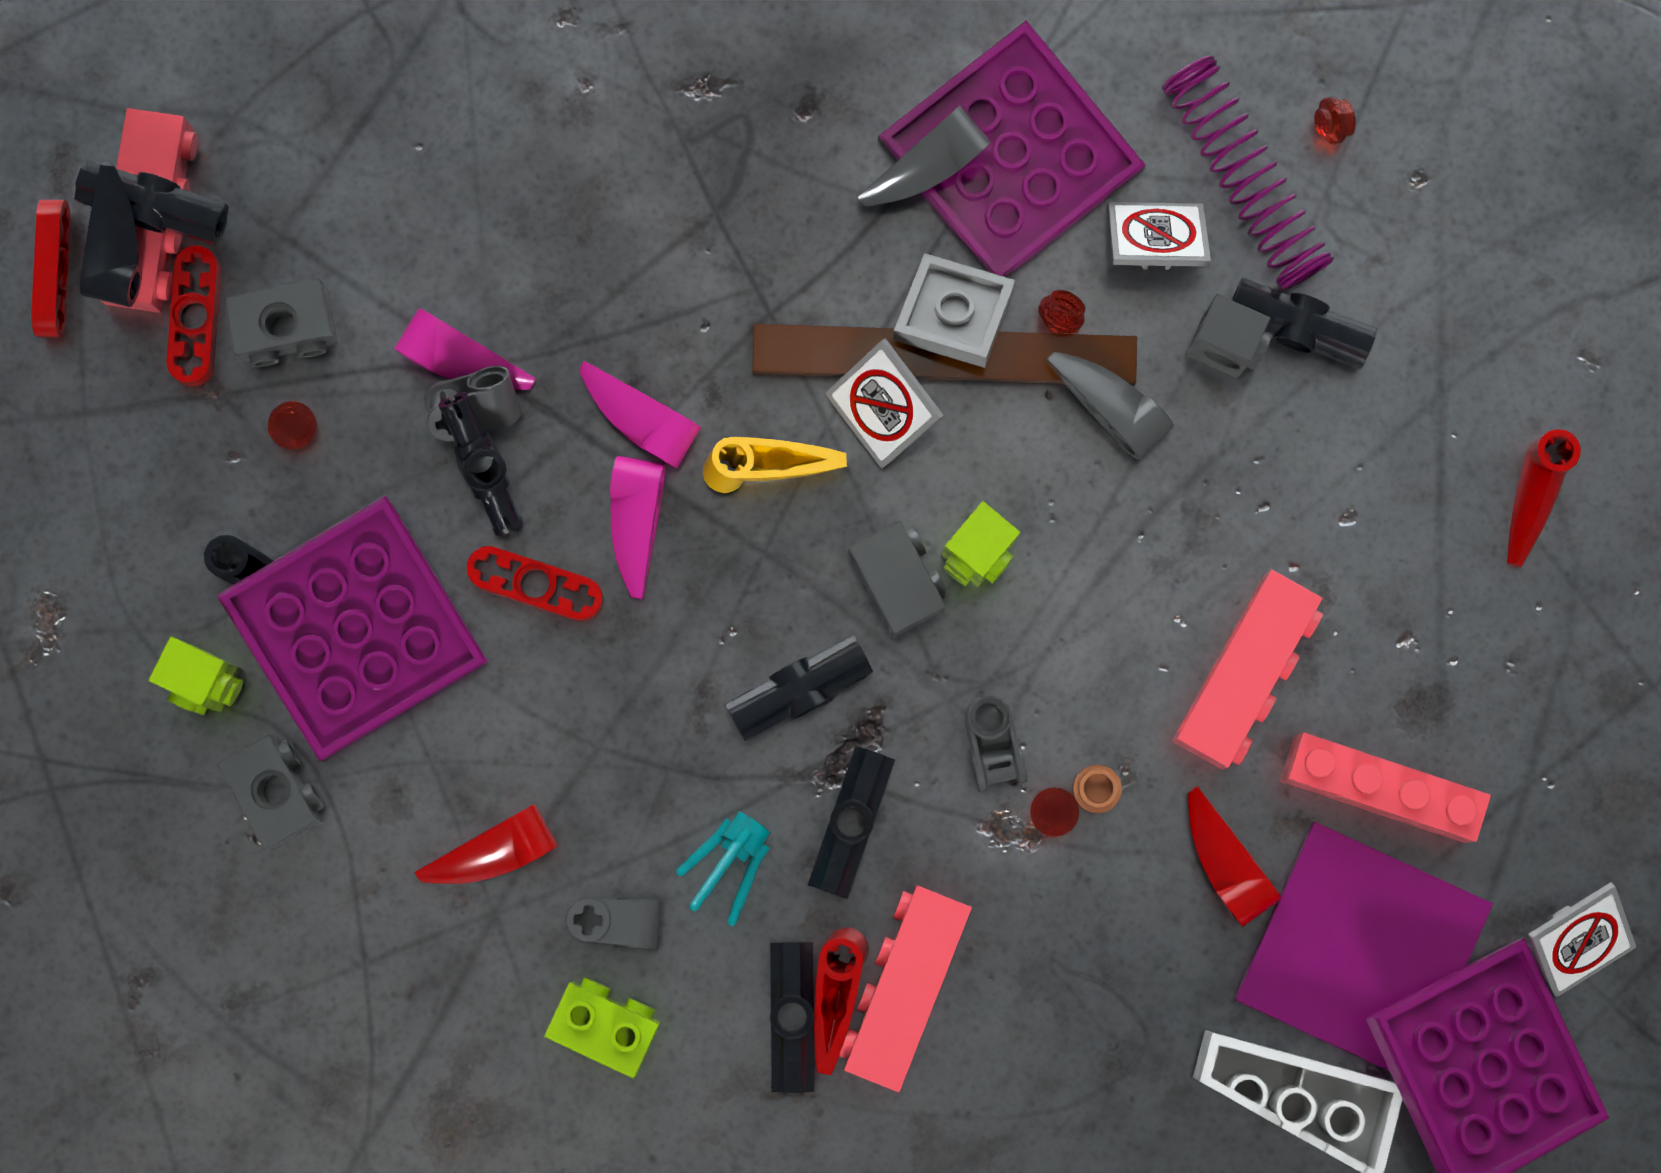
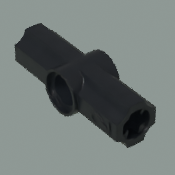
M87 160L84 167L80 168L76 179L74 199L86 206L92 207L100 167L99 163ZM116 169L127 192L136 226L157 233H165L168 230L212 245H216L223 236L228 221L229 206L226 203L202 196L201 194L182 190L178 184L154 174L139 172L138 175Z
M1242 277L1232 298L1233 301L1271 317L1265 332L1272 334L1273 340L1276 343L1297 352L1306 354L1317 352L1361 369L1376 338L1377 328L1330 311V306L1325 302L1306 294L1289 293L1288 295Z
M853 635L810 659L804 657L780 669L769 677L770 681L732 699L725 706L746 742L788 718L794 720L818 708L830 700L829 696L866 678L873 673V670Z
M855 746L810 875L808 886L848 899L895 759ZM850 808L860 811L866 821L863 832L853 837L841 833L837 825V818L840 813Z
M813 942L770 943L771 1092H814ZM797 1003L804 1008L807 1019L803 1027L790 1031L781 1026L778 1020V1012L785 1004Z

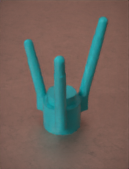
M738 811L732 821L725 818L718 830L677 868L676 874L680 877L684 876L724 840L721 847L726 850V853L690 903L689 908L691 911L694 912L700 908L735 858L745 863L748 857L751 856L727 919L729 926L736 925L759 865L770 849L764 844L771 834L765 827Z

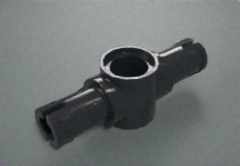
M459 393L453 395L459 411H455L449 398L441 401L438 407L442 411L455 440L452 448L456 455L457 466L464 480L469 485L474 498L481 499L493 526L494 534H507L509 532L504 523V517H507L513 531L521 527L523 520L519 516L508 490L510 481L506 474L505 461L492 442L489 432L482 430L469 401L468 394ZM480 456H490L493 458L491 466L486 471L481 473L470 471V465L476 458Z

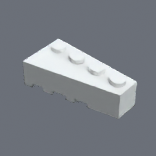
M1205 1030L1193 1074L1194 1079L1361 1173H1384L1403 1099L1395 1082Z

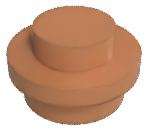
M1091 765L1082 769L1077 774L1073 783V795L1077 804L1082 809L1091 813H1104L1111 810L1118 803L1122 793V785L1118 775L1111 768L1104 765Z

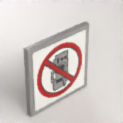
M1108 202L1113 265H1142V268L1146 270L1148 266H1165V270H1169L1171 266L1210 267L1211 257L1203 204Z
M886 338L881 340L825 392V395L881 469L889 465L944 416Z
M1612 882L1574 906H1565L1551 915L1552 919L1528 934L1551 995L1554 998L1559 997L1637 947L1616 886Z

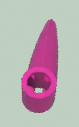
M421 308L417 309L394 347V350L421 367L448 379L472 374L485 367L503 366L508 369L515 390L531 389L536 381L535 377Z
M583 361L579 371L593 400L607 419L641 449L678 469L701 426L599 368Z
M617 456L610 483L613 548L620 573L630 596L644 599L664 491L666 464Z

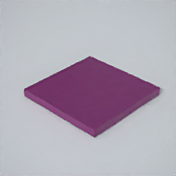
M1027 20L878 135V141L897 162L959 106L963 108L990 139L991 143L961 170L921 193L986 272L1006 278L1134 178L1146 166Z
M387 494L217 594L220 603L319 762L488 662Z
M1312 822L1280 893L1282 899L1275 904L1233 1000L1389 1071L1365 1018L1467 966L1493 903L1326 826Z
M1525 938L1515 940L1365 1018L1437 1173H1513L1609 1119V1115Z

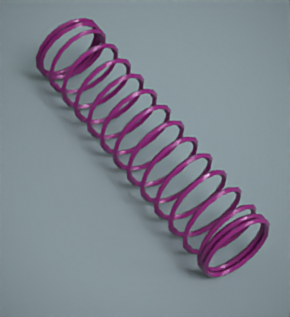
M1215 56L1202 57L1169 77L1163 83L1162 90H1164L1166 95L1179 92L1172 102L1173 108L1183 109L1189 107L1181 119L1182 124L1192 125L1199 123L1191 133V140L1201 141L1209 138L1201 148V156L1209 157L1219 154L1211 163L1210 172L1229 170L1219 182L1220 188L1238 186L1230 195L1229 203L1240 204L1249 201L1239 212L1238 219L1249 220L1260 216L1248 229V235L1258 236L1270 232L1261 240L1257 251L1268 252L1281 247L1269 258L1267 267L1277 268L1291 263L1276 279V283L1278 286H1281V290L1289 289L1324 269L1333 262L1334 256H1331V252L1322 253L1289 272L1305 258L1325 246V242H1321L1289 259L1271 264L1287 248L1314 231L1316 226L1312 225L1282 242L1262 248L1276 233L1304 215L1306 210L1303 209L1268 228L1252 232L1260 222L1278 208L1296 198L1297 194L1293 193L1268 208L1243 216L1255 202L1285 183L1287 178L1283 177L1252 195L1233 200L1249 183L1277 166V162L1274 161L1243 179L1223 184L1238 168L1265 152L1268 146L1264 145L1234 163L1214 168L1231 150L1257 135L1258 130H1252L1225 147L1207 153L1204 152L1214 140L1227 130L1246 120L1249 114L1245 113L1214 132L1195 137L1196 133L1209 120L1239 102L1238 97L1233 98L1205 116L1186 121L1187 116L1197 106L1225 90L1230 82L1226 81L1196 100L1176 105L1177 101L1191 87L1206 80L1220 70Z

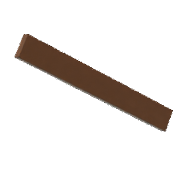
M754 324L753 374L843 377L881 340L886 338L916 379L1065 384L1045 361L1055 351L1096 363L1115 373L1130 385H1136L1137 336L998 332L987 365L983 368L894 341L895 328Z

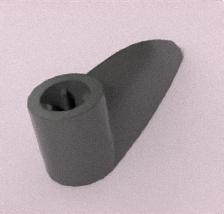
M959 106L857 198L865 206L894 202L917 195L961 170L984 150L991 141L963 108Z
M1055 351L1045 359L1047 364L1096 420L1135 459L1139 460L1174 426L1169 416L1157 403L1108 369L1083 358Z

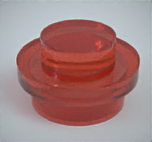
M1330 96L1321 100L1319 109L1316 110L1314 115L1316 130L1328 143L1332 145L1342 143L1346 137L1352 136L1355 132L1356 118L1353 107L1345 98L1338 99L1335 96Z
M1055 290L1051 295L1045 296L1038 306V312L1044 324L1053 332L1059 334L1076 333L1084 324L1083 314L1085 313V305L1079 297L1069 291Z
M284 402L278 405L269 416V435L282 448L289 450L303 448L312 441L316 434L317 421L315 415L306 405L300 402Z
M1048 788L1038 793L1033 799L1030 807V817L1034 826L1041 833L1048 836H1061L1071 831L1076 825L1079 817V807L1076 799L1070 792L1062 788Z

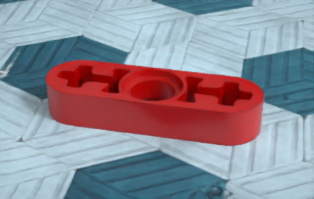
M41 199L37 206L31 309L32 329L36 337L61 338L66 328L71 214L67 200Z
M198 245L183 249L177 255L174 262L166 358L169 373L181 384L191 387L204 384L209 380L214 371L222 275L221 264L217 257L209 249ZM197 258H201L202 262L210 267L209 272H202L199 276V288L203 292L209 291L207 297L199 293L183 294L185 288L194 291V277L186 269L187 266H194ZM194 303L205 306L207 311L205 323L196 329L184 327L181 320L183 310L188 305ZM181 335L190 339L205 338L204 344L194 341V356L202 361L201 367H193L192 375H187V371L179 366L180 360L188 359L190 347L185 340L180 341Z
M493 546L478 548L468 559V577L481 590L578 622L592 620L600 613L603 607V593L597 583L588 577ZM491 556L497 557L496 564L501 569L510 572L513 569V562L521 564L513 576V590L504 589L509 581L497 575H492L489 582L482 581L483 573L477 569L479 562L487 563ZM534 570L544 572L549 579V587L546 593L536 598L527 596L522 590L524 576ZM558 578L567 579L562 587L574 593H578L582 586L588 587V595L594 599L592 607L584 605L581 612L573 611L574 603L570 599L561 596L558 598V606L549 604L557 593Z

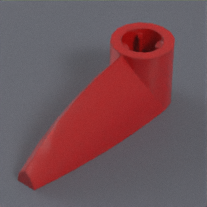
M1554 429L1548 431L1532 442L1527 450L1513 506L1508 542V564L1522 567L1552 512L1566 472L1574 467L1580 458L1581 447L1579 441L1574 434L1567 430ZM1552 444L1557 447L1556 453L1562 456V459L1556 463L1550 462L1551 455L1545 452V449Z
M1196 786L1188 793L1189 819L1196 851L1216 893L1238 923L1244 927L1281 900L1282 897L1200 788Z
M534 803L415 871L414 874L423 883L463 884L477 882L521 868L559 845Z
M851 927L835 930L826 940L819 955L815 989L814 1041L817 1073L832 1075L838 1061L853 1014L862 967L869 953V945L865 936L859 930ZM840 945L849 947L848 953H854L855 955L851 957L848 963L839 960L840 954H834Z

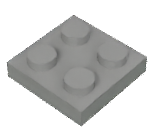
M924 253L895 326L893 340L985 368L1012 298L1015 280Z

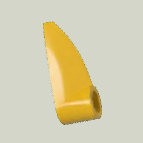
M728 437L717 442L703 465L702 473L704 481L711 489L720 493H730L738 489L743 481L780 480L824 473L847 467L845 452L815 445L764 438ZM721 460H728L730 466L736 467V470H728L726 464L720 463Z

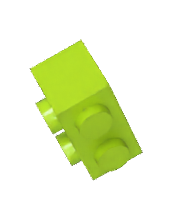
M982 501L945 545L941 555L946 561L943 569L963 586H966L970 581L976 587H979L985 578L993 584L1011 563L1014 556L1009 550L1015 544L1021 532Z
M170 636L148 681L171 691L167 701L190 712H196L204 716L207 708L222 712L225 705L232 706L243 685V680L239 679L243 669L196 646Z
M584 977L581 984L574 981L569 982L544 1037L634 1079L661 1024L660 1021L652 1018L655 1009L632 998H628L626 1005H623L608 997L610 988L587 977Z

